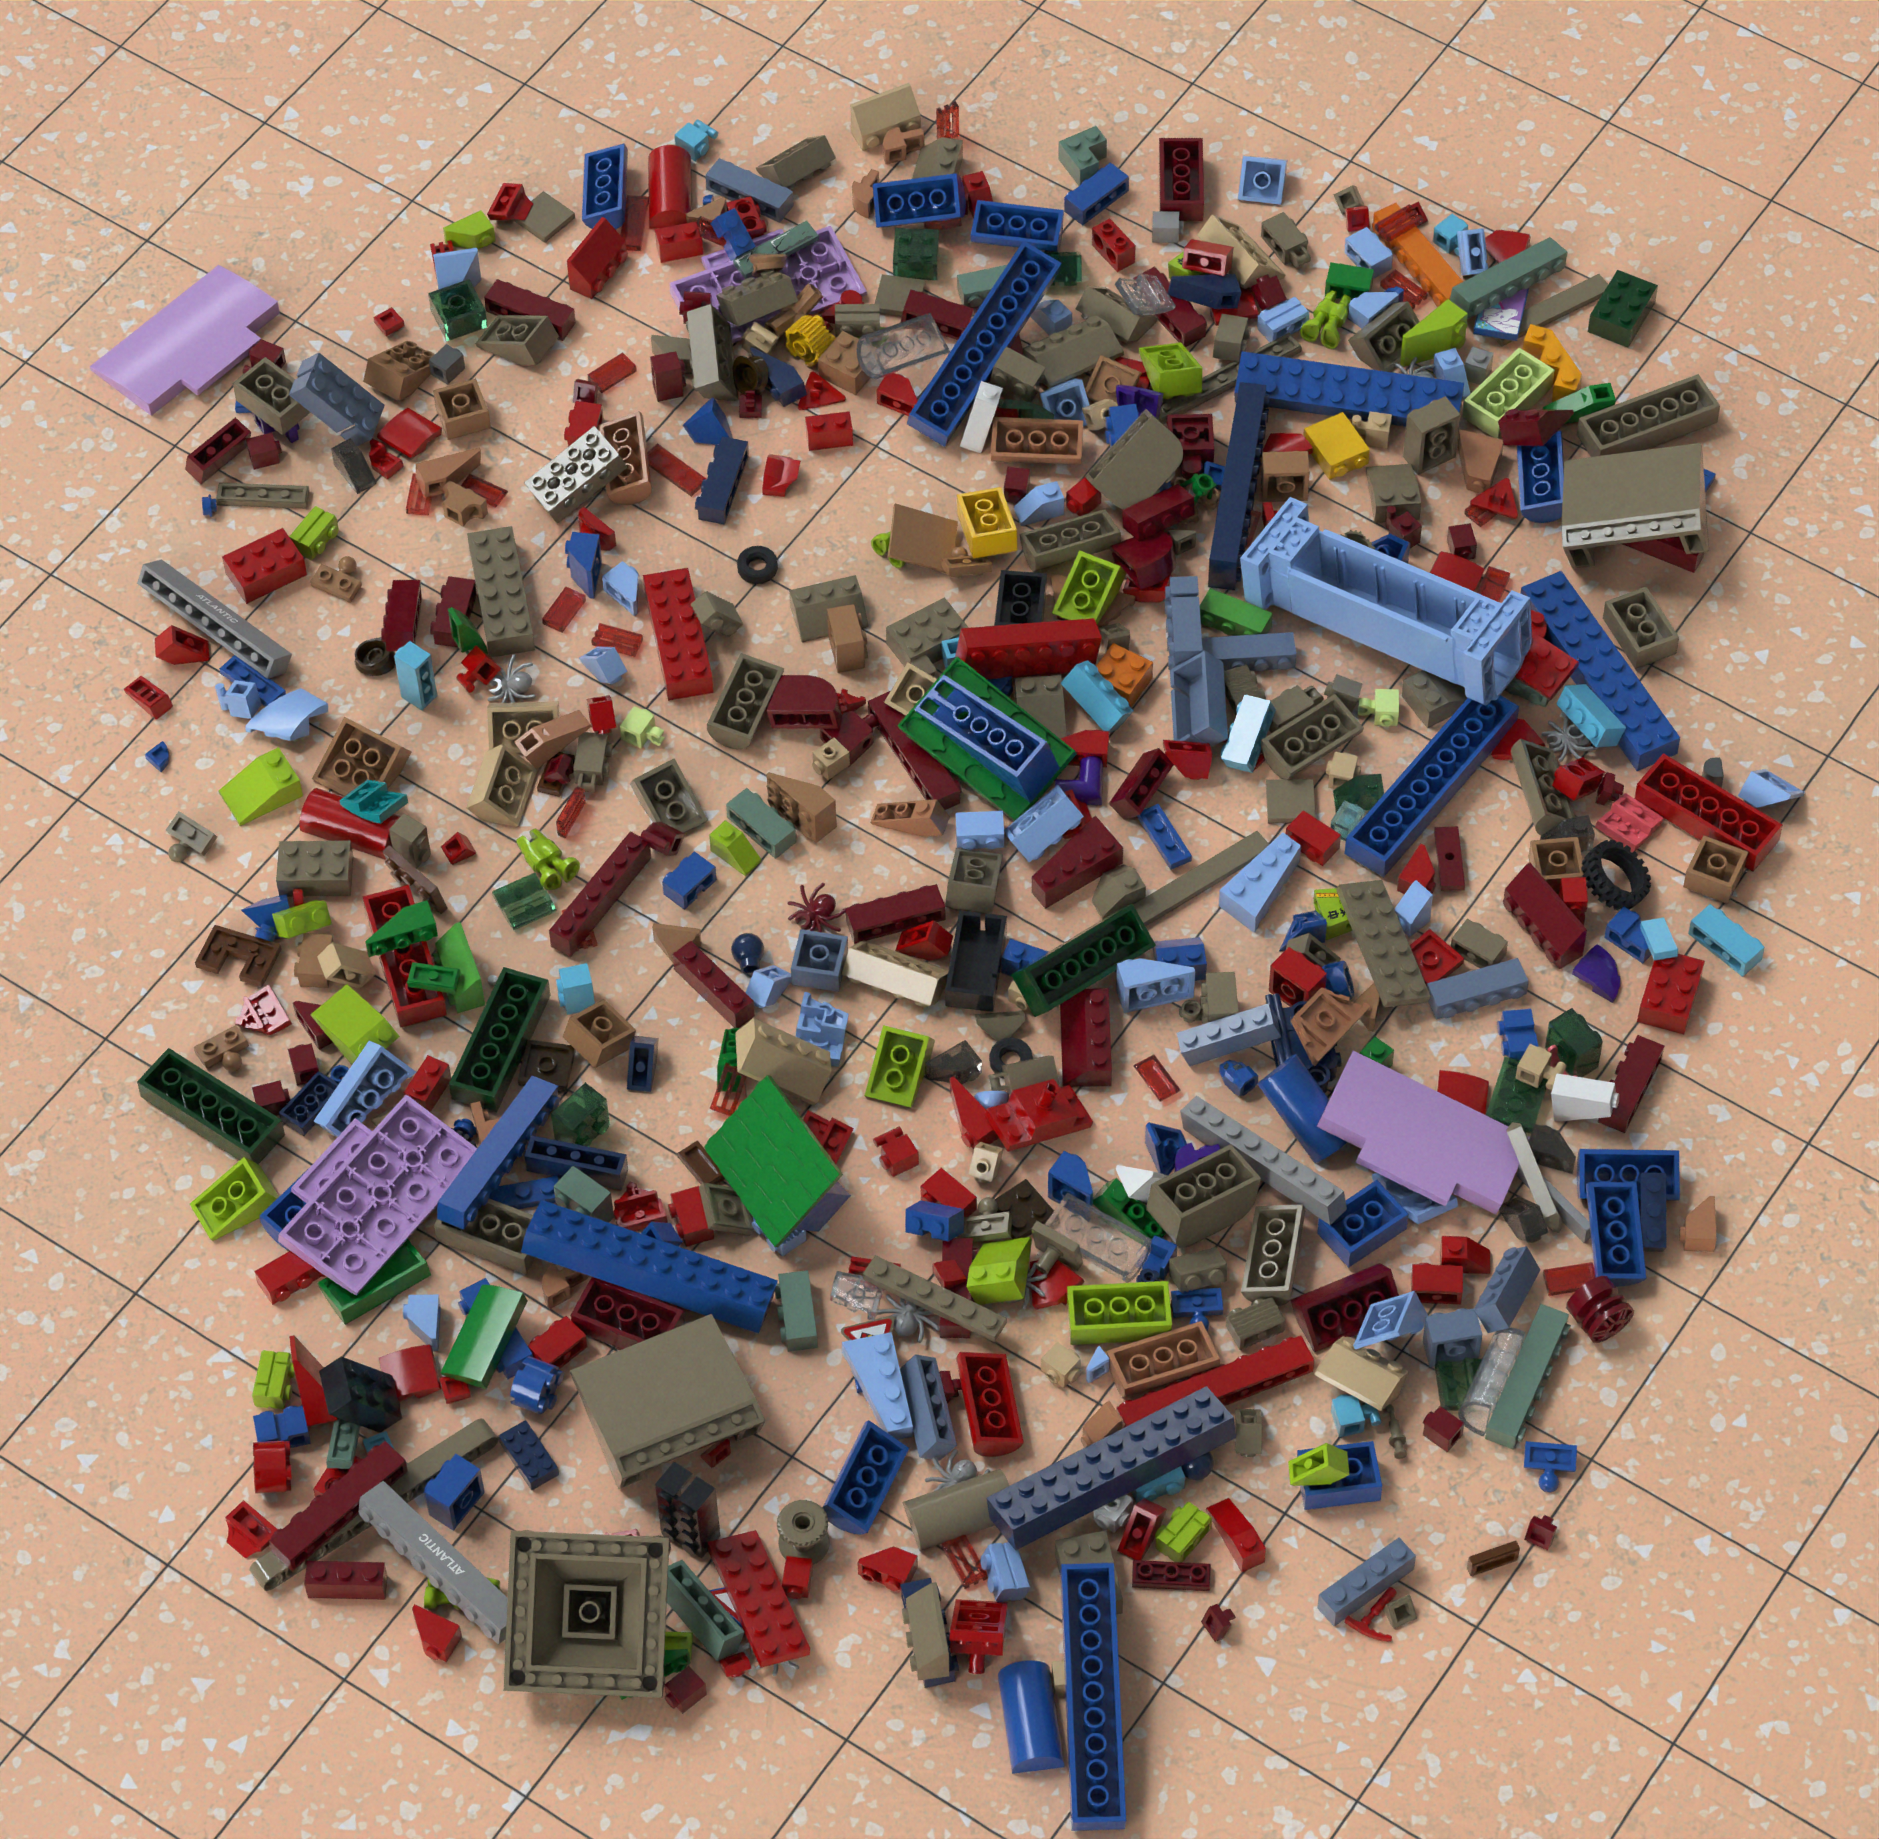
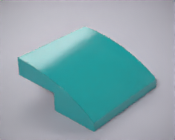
M366 780L340 800V805L353 814L380 824L408 803L407 794L390 792L385 782Z

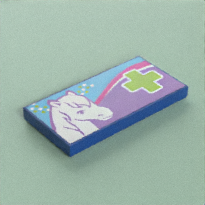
M1523 288L1512 297H1507L1497 305L1491 306L1478 314L1473 334L1517 341L1529 288Z

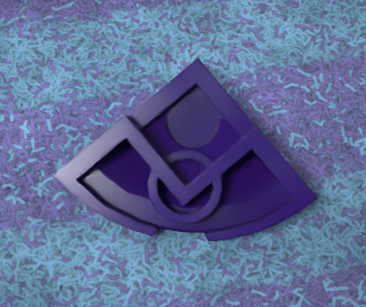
M1116 386L1118 406L1136 404L1139 416L1147 409L1159 419L1163 393L1134 386Z
M1597 944L1579 961L1573 969L1572 975L1592 985V992L1612 1003L1618 995L1620 976L1616 968L1617 964L1613 957Z

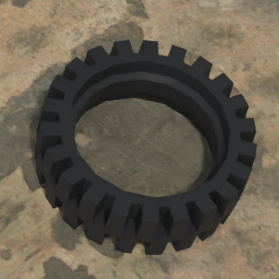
M1605 840L1595 846L1584 857L1582 861L1583 866L1581 867V871L1584 872L1582 876L1586 877V880H1588L1586 886L1593 889L1591 893L1594 896L1598 895V900L1601 903L1606 901V906L1609 908L1613 906L1614 910H1619L1623 907L1630 910L1650 892L1651 883L1649 881L1651 876L1646 874L1649 870L1647 866H1642L1645 862L1642 858L1637 859L1638 854L1635 851L1633 853L1630 852L1631 847L1628 845L1623 847L1622 842L1616 843L1615 840H1610L1609 842ZM1601 859L1609 860L1621 868L1630 882L1631 892L1622 890L1612 883L1602 867Z

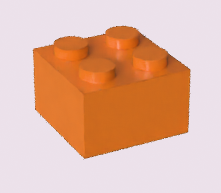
M1112 643L1096 665L1098 672L1112 683L1115 691L1128 701L1131 708L1153 679L1152 661L1115 643Z

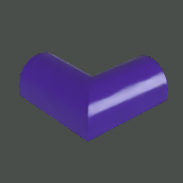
M1094 756L1081 759L1079 780L1056 779L1055 786L1059 785L1064 792L1073 790L1075 798L1087 805H1102L1103 761Z

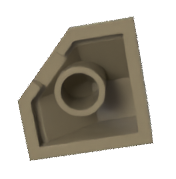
M1123 864L1102 873L1093 895L1092 903L1100 917L1104 919L1117 910L1130 904H1135L1145 898L1146 886L1135 868Z

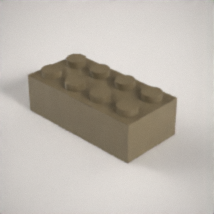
M488 1199L486 1205H481L474 1221H470L464 1230L439 1219L434 1225L437 1241L523 1274L528 1273L536 1258L521 1253L525 1233L533 1215L492 1199Z

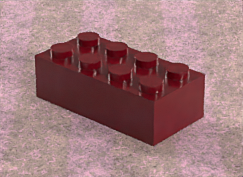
M1159 138V210L1163 212H1179V221H1203V138Z
M591 1277L570 1315L571 1321L587 1336L620 1349H625L685 1325L683 1310Z

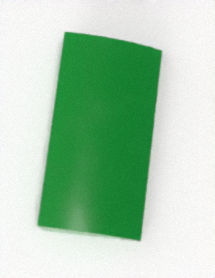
M407 1239L357 1296L328 1277L317 1284L331 1307L346 1325L431 1276L425 1259Z
M482 1284L440 1372L441 1375L487 1389L528 1302L525 1295L512 1289Z

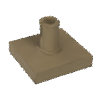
M1036 1221L1032 1227L1035 1247L1044 1252L1035 1265L1036 1269L1048 1275L1055 1262L1059 1260L1078 1271L1083 1264L1080 1245Z

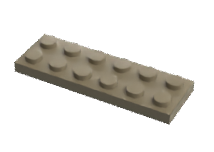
M1375 880L1339 884L1336 891L1384 1008L1428 1002L1431 996L1383 881Z

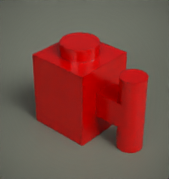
M476 645L461 662L468 671L465 674L459 673L456 679L467 692L471 693L475 690L474 683L477 679L484 685H487L502 668Z
M900 1126L873 1138L875 1146H881L879 1161L883 1169L889 1170L893 1177L919 1165V1152L909 1136L903 1134Z

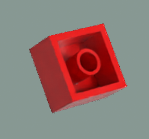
M1288 947L1270 965L1269 992L1272 994L1279 993L1281 1001L1290 1007L1300 1001L1308 1002L1320 988L1325 989L1327 973L1321 966L1314 965L1307 960L1301 952Z

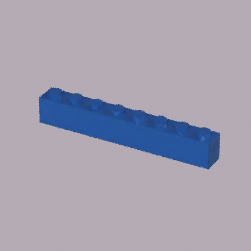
M531 1076L437 1203V1219L463 1230L470 1221H474L481 1205H486L490 1193L493 1189L496 1190L499 1187L504 1174H508L511 1171L516 1158L522 1156L531 1135L536 1136L538 1128L545 1125L550 1112L557 1109L560 1102L557 1085Z

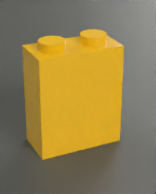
M1344 412L1304 428L1303 436L1313 447L1311 455L1329 480L1341 477L1347 472L1360 469L1369 464L1370 449Z

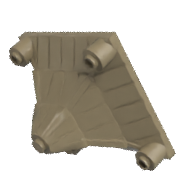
M512 1530L510 1535L503 1691L662 1698L665 1685L664 1655L668 1563L671 1552L670 1537L659 1535L650 1537Z

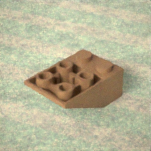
M407 340L368 358L363 382L397 401L412 395L431 375L429 360L435 354Z
M770 772L766 774L767 801L769 805L776 810L778 809L786 820L792 824L794 823L806 838H811L817 843L837 827L836 800L820 786Z

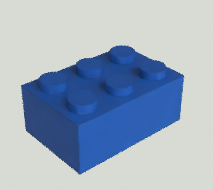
M1375 1180L1345 1200L1347 1210L1331 1225L1319 1218L1317 1234L1349 1268L1405 1231L1409 1214L1378 1180Z
M1374 1442L1336 1445L1335 1447L1347 1452L1349 1475L1332 1484L1300 1486L1304 1510L1381 1501L1382 1482ZM1312 1449L1297 1450V1457Z

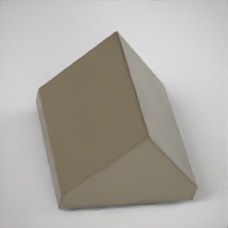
M1410 1595L1386 1604L1383 1609L1393 1628L1417 1619Z

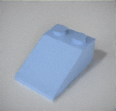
M1142 958L1128 959L1117 963L1116 991L1124 1013L1194 998V967Z
M1415 1291L1371 1304L1354 1342V1348L1359 1349L1385 1340L1392 1341L1407 1333L1415 1334L1421 1331L1428 1314Z

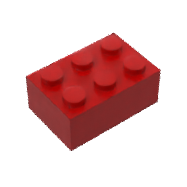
M284 528L222 556L225 573L246 604L307 575L304 558Z
M1678 954V957L1655 960L1640 1004L1637 1022L1684 1035L1702 978L1705 961Z

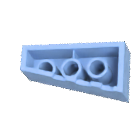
M1284 832L1281 833L1220 889L1219 907L1255 933L1260 921L1268 913L1270 905L1280 894L1282 886L1286 884L1300 862L1301 845Z
M368 1041L314 1122L331 1135L338 1137L355 1118L362 1123L373 1109H377L382 1105V1101L390 1093L396 1092L401 1087L400 1084L408 1077L411 1078L416 1071L381 1045Z
M892 1332L842 1342V1354L859 1383L880 1428L897 1440L912 1437L913 1425Z

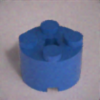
M528 1356L522 1362L526 1364L524 1370L518 1369L510 1392V1397L515 1398V1400L511 1401V1404L541 1415L547 1408L552 1410L555 1406L557 1395L554 1394L557 1385L559 1386L563 1380L564 1371L559 1370L558 1366Z

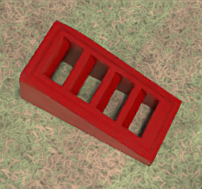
M143 676L138 677L124 688L125 693L155 719L160 718L173 707L168 694Z

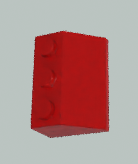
M604 217L598 221L567 259L570 290L590 299H593L597 293L602 291L606 281L614 276L616 269L621 263L623 264L628 256L626 241Z

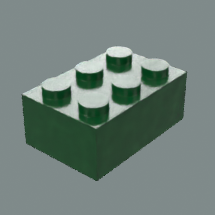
M1617 270L1590 314L1588 332L1628 348L1656 302L1658 285Z

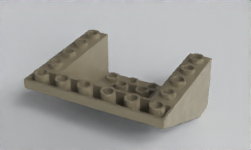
M1701 443L1565 460L1561 528L1563 549L1571 567L1595 566L1594 547L1678 536L1686 554L1708 552L1709 541Z
M712 1314L570 1370L618 1489L642 1480L645 1471L733 1435L735 1440L739 1441L759 1433L765 1423L758 1402Z

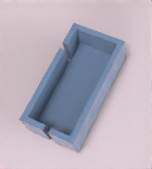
M321 353L303 360L296 375L298 378L294 380L289 396L336 433L355 425L341 432L340 435L354 447L371 440L385 405Z
M1198 576L1170 577L1169 586H1165L1169 670L1203 652L1199 597H1197L1199 596Z
M1203 651L1170 670L1171 688H1173L1171 690L1173 738L1175 741L1209 743L1213 747L1228 738L1224 667L1221 660L1207 651Z

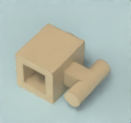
M755 322L743 334L742 339H744L742 348L750 354V348L753 347L769 355L775 348L779 337Z
M1370 411L1368 422L1361 421L1359 415L1352 417V425L1359 435H1366L1365 443L1367 446L1387 449L1392 414Z
M1529 1044L1517 1065L1515 1079L1538 1088L1543 1078L1548 1079L1546 1087L1552 1090L1556 1074H1563L1567 1065L1563 1062H1558L1555 1068L1550 1066L1552 1053L1543 1047Z

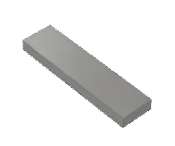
M1519 1163L1517 1177L1529 1188ZM1543 1176L1562 1222L1585 1243L1591 1238L1590 1222Z

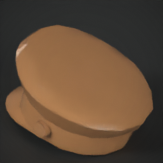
M766 253L750 255L748 259L753 264L754 270L752 276L760 277L762 276L761 273L766 270L774 269V271L779 272L786 268L785 261L787 255Z

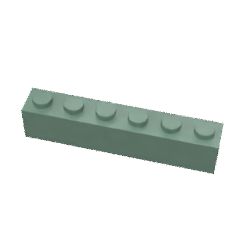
M1549 237L1452 287L1450 301L1468 313L1467 319L1478 315L1483 310L1497 305L1503 299L1512 297L1523 288L1528 289L1531 285L1545 280L1556 272L1562 271L1566 265L1568 252Z
M1540 1304L1487 1425L1485 1439L1513 1450L1517 1441H1523L1527 1430L1524 1427L1526 1420H1532L1536 1409L1533 1406L1535 1399L1540 1401L1545 1388L1542 1386L1544 1379L1549 1380L1553 1370V1366L1550 1364L1553 1359H1558L1562 1349V1345H1559L1562 1338L1567 1339L1571 1328V1325L1567 1324L1569 1314Z

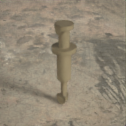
M1389 1404L1386 1407V1412L1390 1414L1391 1419L1389 1421L1391 1432L1389 1444L1395 1447L1394 1457L1402 1459L1407 1456L1406 1450L1403 1449L1406 1437L1401 1434L1399 1421L1395 1419L1394 1407Z

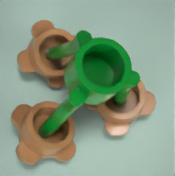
M1194 474L1188 480L1174 476L1170 484L1172 486L1179 484L1188 492L1190 489L1189 485L1193 483L1195 515L1181 521L1184 524L1189 522L1197 523L1199 521L1196 503H1202L1208 510H1214L1217 502L1220 500L1221 492H1218L1215 488L1216 483L1207 474Z

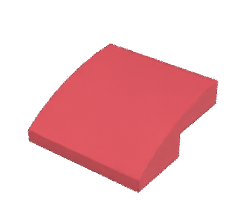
M1625 793L1612 804L1609 812L1597 820L1595 828L1616 842H1622L1624 847L1628 845L1631 847L1630 851L1634 852L1655 832L1664 818Z

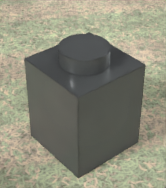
M447 344L429 360L431 375L447 385L465 369L462 352Z

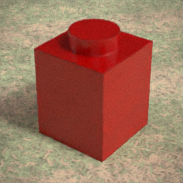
M1086 477L1066 492V507L1071 513H1076L1078 516L1089 514L1101 504V492Z
M786 1556L782 1587L789 1598L801 1599L809 1597L813 1573L812 1559Z

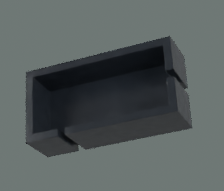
M959 910L945 988V1006L994 1011L996 990L1001 970V957L1004 953L1007 936V916L986 913L984 931L981 930V913Z
M673 1462L655 1483L661 1534L664 1537H670L671 1542L676 1541L682 1545V1548L690 1555L696 1554L703 1558L708 1552L707 1543L718 1540L721 1536L716 1488L696 1476L681 1494L682 1488L691 1479L693 1473Z

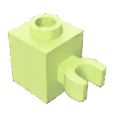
M1375 689L1374 700L1359 698L1358 715L1374 714V725L1385 727L1398 726L1399 689Z
M634 706L620 725L621 740L639 748H642L648 739L658 746L665 739L662 736L664 730L655 727L654 715L646 709Z

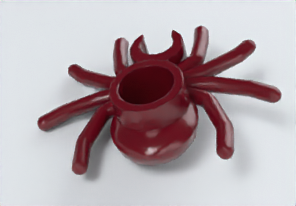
M821 883L815 888L809 898V902L805 894L804 885H801L800 892L805 905L789 901L788 905L796 906L803 910L793 913L788 917V920L791 921L795 918V922L798 924L801 920L805 919L806 923L801 926L802 930L813 931L817 925L818 932H822V924L831 930L840 932L841 928L835 927L824 920L830 921L842 916L845 913V908L838 914L832 915L836 907L834 897L829 894H821L815 898L818 891L825 886V883Z

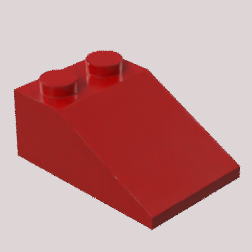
M295 1335L289 1336L292 1363L307 1426L337 1420V1417L331 1416L328 1413L319 1371L324 1367Z

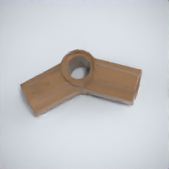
M808 283L797 295L798 302L783 307L780 313L765 323L764 328L780 338L797 320L804 315L807 316L824 296L816 287Z

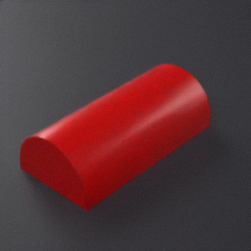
M663 145L655 148L648 156L649 229L686 224V213L692 211L691 156L687 150L680 146Z
M314 788L309 793L300 815V831L329 841H351L352 849L386 860L383 851L389 845L392 847L389 829L401 817L400 815L393 814L380 824L361 818L340 805V800L343 796L320 788Z
M959 1352L956 1362L974 1452L985 1457H998L1016 1451L1023 1445L1024 1440L1006 1354Z

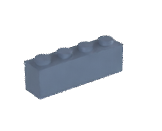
M719 158L705 175L706 190L731 201L751 196L754 205L758 204L761 215L779 223L794 206L793 191L773 183L767 178H762L749 170L740 168L732 162Z
M1293 632L1202 638L1203 651H1207L1221 660L1224 671L1247 665L1250 671L1287 670L1295 668L1296 648Z
M1516 958L1427 983V989L1431 996L1428 1003L1436 1020L1450 1018L1458 1013L1472 1012L1479 1007L1496 1005L1501 1001L1511 998L1518 999L1527 994L1529 981L1519 959Z
M1268 1003L1178 1032L1177 1037L1181 1054L1190 1067L1280 1038L1281 1033L1277 1016Z
M1527 1246L1521 1248L1512 1247L1504 1252V1256L1495 1268V1272L1488 1281L1484 1292L1479 1297L1474 1311L1487 1333L1508 1329L1511 1326L1540 1272V1268Z
M915 1354L900 1368L912 1420L919 1458L932 1459L936 1457L940 1461L957 1446L936 1358Z
M1400 1537L1321 1592L1318 1597L1317 1608L1333 1626H1336L1348 1615L1353 1614L1413 1571L1416 1555Z

